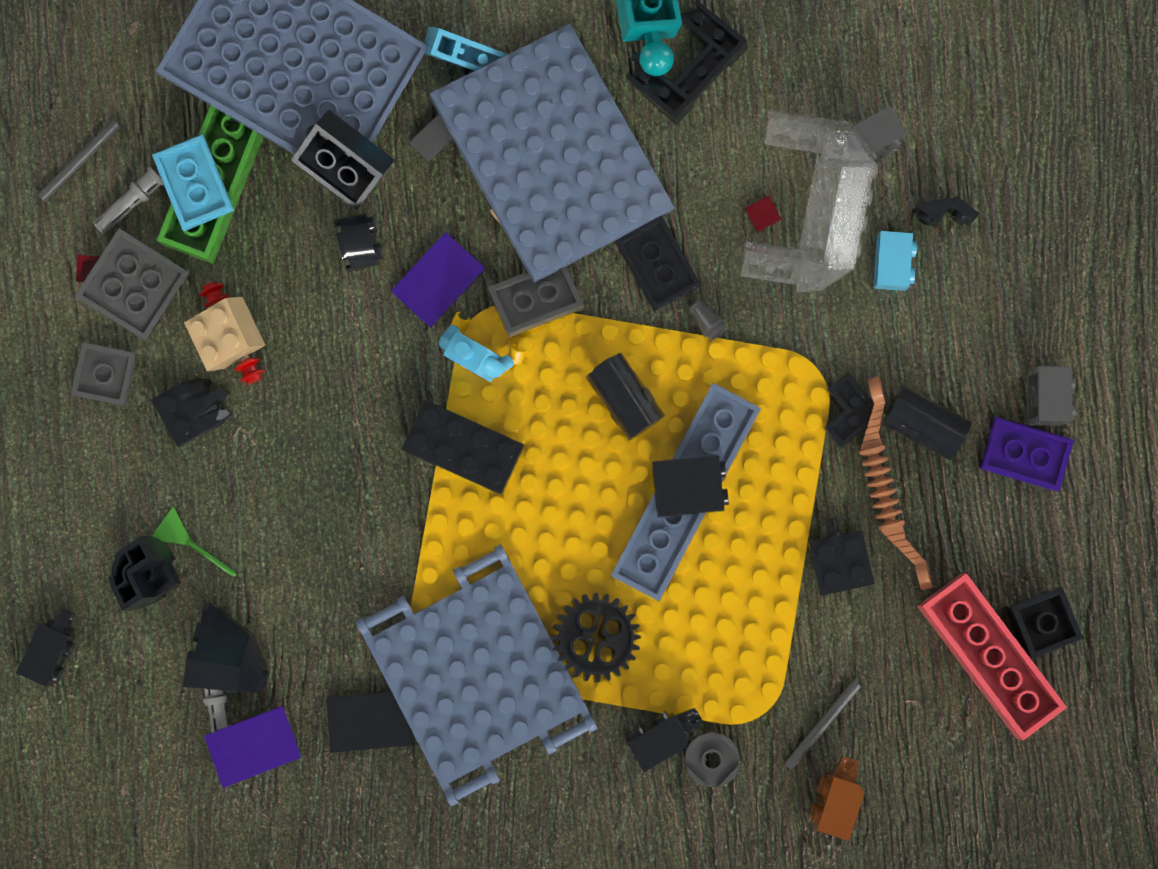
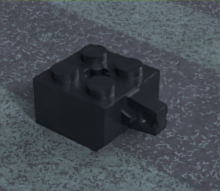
M695 708L677 715L673 712L668 714L666 711H663L652 718L653 724L646 728L640 725L628 732L630 737L626 739V742L643 772L648 771L687 747L689 739L687 735L703 723L701 716Z

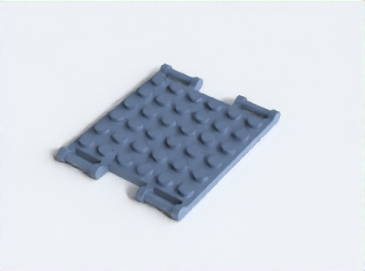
M501 544L494 547V551L468 565L452 569L462 589L414 614L406 597L403 595L397 598L396 603L365 619L361 617L355 621L451 807L458 804V800L490 783L494 785L501 781L491 761L527 741L540 736L550 755L557 751V747L587 731L593 732L598 729L568 670H564L565 665L563 661H557L560 655L558 651H553L555 646ZM498 560L501 561L503 568L469 584L466 577ZM403 611L406 619L373 636L370 628ZM581 713L584 721L550 738L547 733L548 730ZM482 765L484 766L485 774L455 790L452 789L450 785L452 781Z

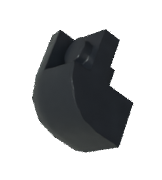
M140 536L121 548L113 556L115 560L112 564L111 576L108 579L122 611L137 610L156 603L167 597L166 593L182 584L172 564L176 558L166 544L157 537Z

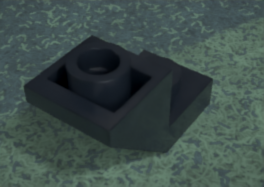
M959 197L920 202L913 210L917 214L916 218L918 221L926 226L931 225L933 227L939 223L947 211L951 213L950 217L952 220L960 225L965 224L967 226L979 215V212Z

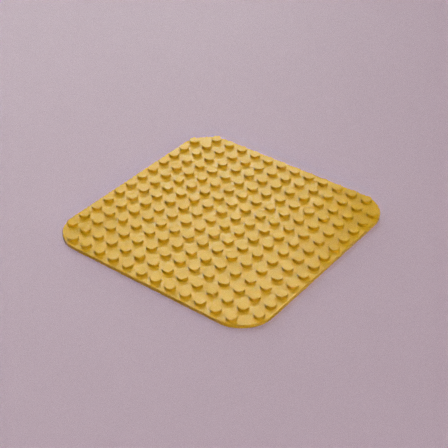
M494 306L478 313L470 320L462 334L500 357L508 356L510 345L517 344L516 350L526 349L522 364H513L502 375L493 378L492 382L454 362L446 409L524 444L525 448L503 496L436 466L411 602L414 614L462 589L452 569L468 565L494 551V547L501 544L550 638L559 633L552 626L561 625L562 623L556 616L558 614L566 616L563 607L567 605L573 608L571 600L574 598L582 603V595L584 594L589 597V600L592 599L593 593H598L599 600H602L605 594H609L610 603L618 598L619 603L617 607L621 608L628 605L625 614L627 616L635 614V617L630 622L631 624H639L640 627L633 630V634L640 635L641 638L634 640L633 644L639 646L640 650L631 651L636 660H626L629 666L628 670L619 667L621 676L616 677L610 672V681H605L601 675L600 681L594 683L593 675H591L589 680L585 682L583 681V673L573 677L574 668L568 669L583 700L657 713L666 711L670 714L673 712L675 715L695 708L703 721L729 725L750 722L762 716L779 698L786 677L826 433L823 428L827 425L830 407V397L826 391L828 389L827 384L820 371L804 356L785 349L715 338L710 341L708 337L703 335L571 313L508 338ZM618 353L623 354L665 414L663 419L631 441L627 439L620 427L611 418L609 411L585 378L596 366ZM712 383L760 407L761 410L730 466L726 478L722 482V489L728 490L729 505H724L725 511L705 514L660 601H657L617 580L611 574L655 493L652 462L673 459ZM498 560L466 578L469 584H472L503 568V565ZM585 613L580 617V623L583 627L590 628L592 625L591 616ZM599 614L596 633L590 634V638L594 639V645L588 658L590 662L594 658L595 644L602 641V638L598 636V631L603 621V614ZM609 620L606 625L607 632L611 635H616L618 632L617 623ZM552 640L555 647L559 645L558 641ZM576 640L574 642V652L578 655L585 653L586 646L583 641ZM603 647L600 650V658L605 662H609L612 658L611 650Z

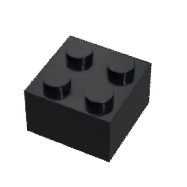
M1063 587L1051 588L1005 607L1019 644L1030 659L1084 639Z

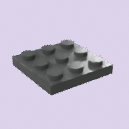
M119 228L75 297L143 340H146L189 272Z

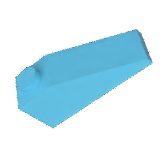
M435 27L428 28L424 44L428 46L425 52L426 55L471 71H476L508 55Z

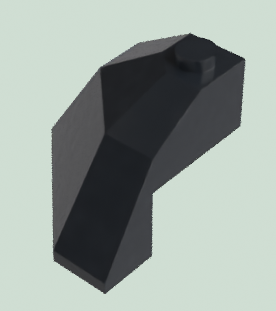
M204 602L201 622L197 623L193 636V642H197L195 651L189 650L186 658L183 687L235 692H262L263 687L268 686L270 671L266 670L267 664L254 634L216 603Z

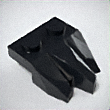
M196 378L178 384L151 399L177 447H181L200 435L207 434L218 428L232 415L227 409L220 410L219 408L220 403L230 393L223 388L209 392L211 379Z

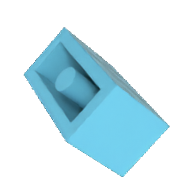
M879 232L876 241L873 288L906 291L910 284H914L915 268H911L912 257L916 256L917 241H913V233Z

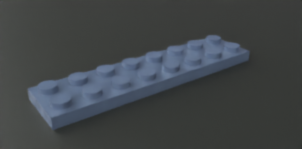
M712 383L672 460L719 455L720 462H725L727 474L761 408ZM654 493L611 576L660 601L706 513L657 518Z

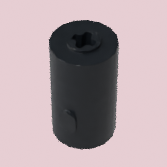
M622 353L606 359L585 377L609 411L611 418L620 427L629 441L665 417L649 389L644 386Z
M902 386L891 402L883 418L882 425L942 457L952 460L967 437L971 421Z

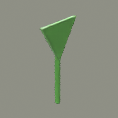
M173 506L152 536L157 537L163 542L189 545L232 577H235V571L192 542Z

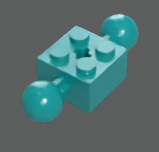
M615 0L623 42L645 40L646 45L641 50L639 57L642 69L652 76L666 74L673 66L674 55L671 48L663 43L661 39L674 38L682 25L678 0Z

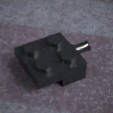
M836 517L825 519L829 535L821 540L807 543L820 596L873 585L874 579L863 532L839 533Z

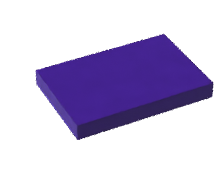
M445 232L391 292L424 323L432 328L483 273L485 267Z
M994 417L979 469L1060 492L1074 440Z
M283 706L203 735L222 788L301 758Z

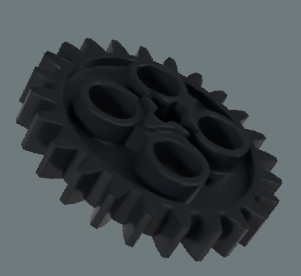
M593 593L591 600L584 594L582 595V603L574 598L571 600L573 608L567 605L563 607L566 616L562 614L556 616L562 622L561 625L552 626L554 630L559 632L558 635L551 637V640L559 642V645L554 647L553 651H561L562 653L557 661L566 660L567 664L564 670L566 671L573 667V677L583 673V681L585 682L589 680L591 675H593L594 683L600 681L601 675L605 681H610V672L616 677L621 676L619 667L628 670L629 666L626 660H636L631 651L640 650L639 646L633 644L634 640L641 638L640 635L633 634V630L640 627L639 624H631L630 622L635 617V614L628 616L625 614L628 605L621 608L617 607L619 603L618 598L610 603L609 594H605L602 600H599L598 593ZM583 613L590 615L592 618L590 628H585L580 623V617ZM599 614H603V621L598 631V636L602 638V641L595 644L594 658L590 662L588 658L594 645V639L590 638V634L596 633ZM609 620L616 622L618 625L616 635H611L607 632L606 625ZM576 640L583 641L586 646V651L583 655H578L574 652L573 644ZM603 647L609 648L612 652V658L609 662H605L600 658V650Z

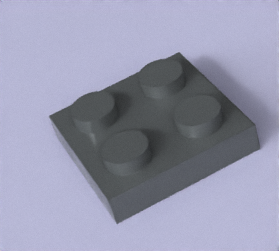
M83 342L71 395L126 407L138 354Z

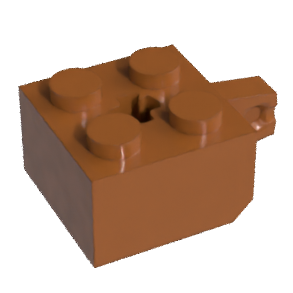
M841 756L833 774L827 772L826 778L821 777L817 788V793H820L817 804H812L809 813V819L812 820L811 825L817 831L850 841L864 796L860 785L856 783L858 761Z

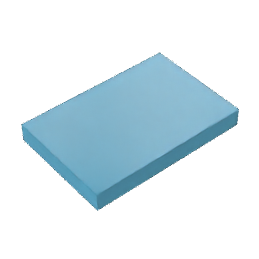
M203 134L152 155L183 231L235 211Z

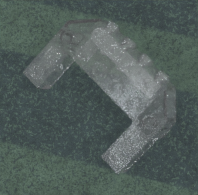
M769 110L764 134L765 145L816 152L817 156L799 249L745 241L741 276L794 284L796 292L822 291L852 271L855 267L856 257L860 258L862 250L860 237L861 232H865L868 216L865 215L867 205H871L873 189L870 188L872 179H876L878 163L875 162L872 151L851 122Z

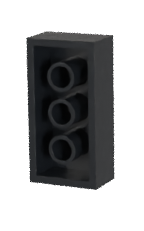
M424 399L401 450L503 496L525 445Z

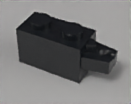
M62 609L56 621L51 619L49 623L43 622L38 624L16 674L45 687L58 683L64 671V668L61 666L65 658H69L75 648V643L73 642L75 635H73L74 629L70 627L75 613Z

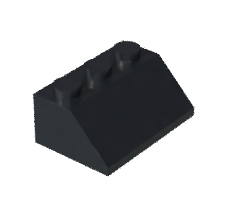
M328 110L316 123L291 159L292 162L356 210L362 205L395 161L331 110Z

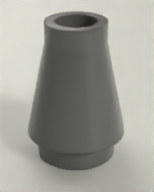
M702 300L697 301L689 308L702 335L708 337L710 341L719 337L727 329V326L724 324L725 320L706 306Z

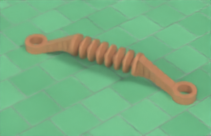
M880 377L869 378L868 382L874 407L859 455L869 457V459L862 463V466H871V470L864 473V475L874 477V480L868 483L867 487H875L877 489L870 494L871 498H879V501L872 505L873 508L882 509V512L875 515V518L885 520L884 523L878 526V530H881L915 564L921 590L933 588L927 561L906 539L903 527L905 521L895 519V516L902 513V510L893 509L892 507L899 502V499L890 498V495L897 491L896 488H887V485L894 481V478L884 476V474L891 470V467H882V463L889 458L879 456V453L886 449V446L882 444L879 432L886 399Z

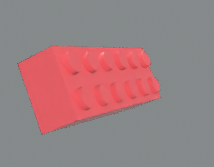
M967 573L959 574L917 606L1016 739L1025 740L1067 708Z

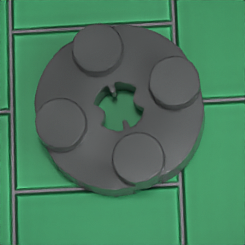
M710 731L696 736L689 743L684 761L688 774L696 783L705 787H720L729 783L737 774L739 753L731 739L721 733ZM709 752H711V755H713V752L719 755L717 757L719 764L716 767H713V764H711V767L705 764L707 761L705 756Z

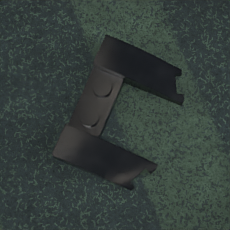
M698 0L694 1L697 9L685 14L680 12L682 25L706 48L681 75L672 82L665 75L652 76L647 74L640 65V54L636 51L631 57L632 61L637 62L634 75L626 74V80L676 126L694 107V102L727 66L731 67L748 49V43L744 37Z

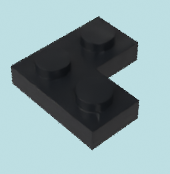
M849 372L826 390L843 410L841 414L823 428L840 449L867 428L874 407V402Z

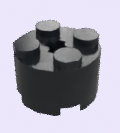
M365 212L335 219V226L341 227V232L336 233L342 259H348L350 265L345 266L346 271L352 272L378 266L379 260L383 259L384 255L381 243L375 244L373 233L377 232V226L374 216L368 217Z

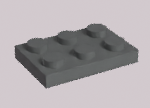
M566 267L535 283L532 281L529 273L526 272L488 287V294L508 338L582 310L584 307Z

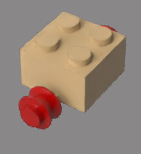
M217 281L210 282L202 287L203 291L199 294L200 297L207 298L208 302L204 307L208 309L184 322L207 371L225 369L238 361L239 363L234 371L242 373L243 377L240 379V383L254 384L262 379L261 374L265 370H258L256 365L260 360L253 357L249 358L248 355L265 346V343L243 297L229 298L228 294H222L221 292L224 284H218Z

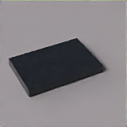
M662 216L615 241V245L654 312L701 287L698 278Z
M392 692L326 698L330 753L413 745L412 730Z

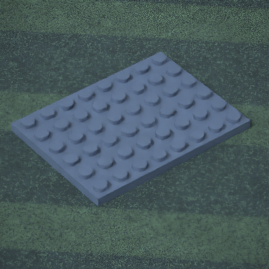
M198 0L162 59L156 73L295 155L313 127L328 110H331L373 143L428 46L353 0Z
M571 24L430 93L431 101L534 283L635 231L654 219L673 211L675 208Z

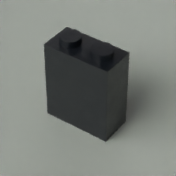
M719 455L652 462L657 518L725 511L724 505H729L728 490L722 489L721 479L726 478L725 462H720Z

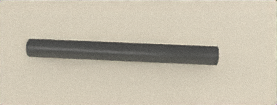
M112 119L37 195L46 202L121 126Z
M851 681L783 763L791 771L861 688L856 681Z

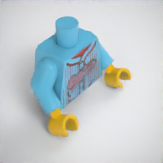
M456 312L450 326L439 340L440 348L445 350L443 354L445 357L489 382H492L493 378L502 375L513 364H522L526 349L516 350L518 345L511 344L508 356L500 357L486 347L461 334L464 333L470 322L469 317L467 320L459 317L461 312Z

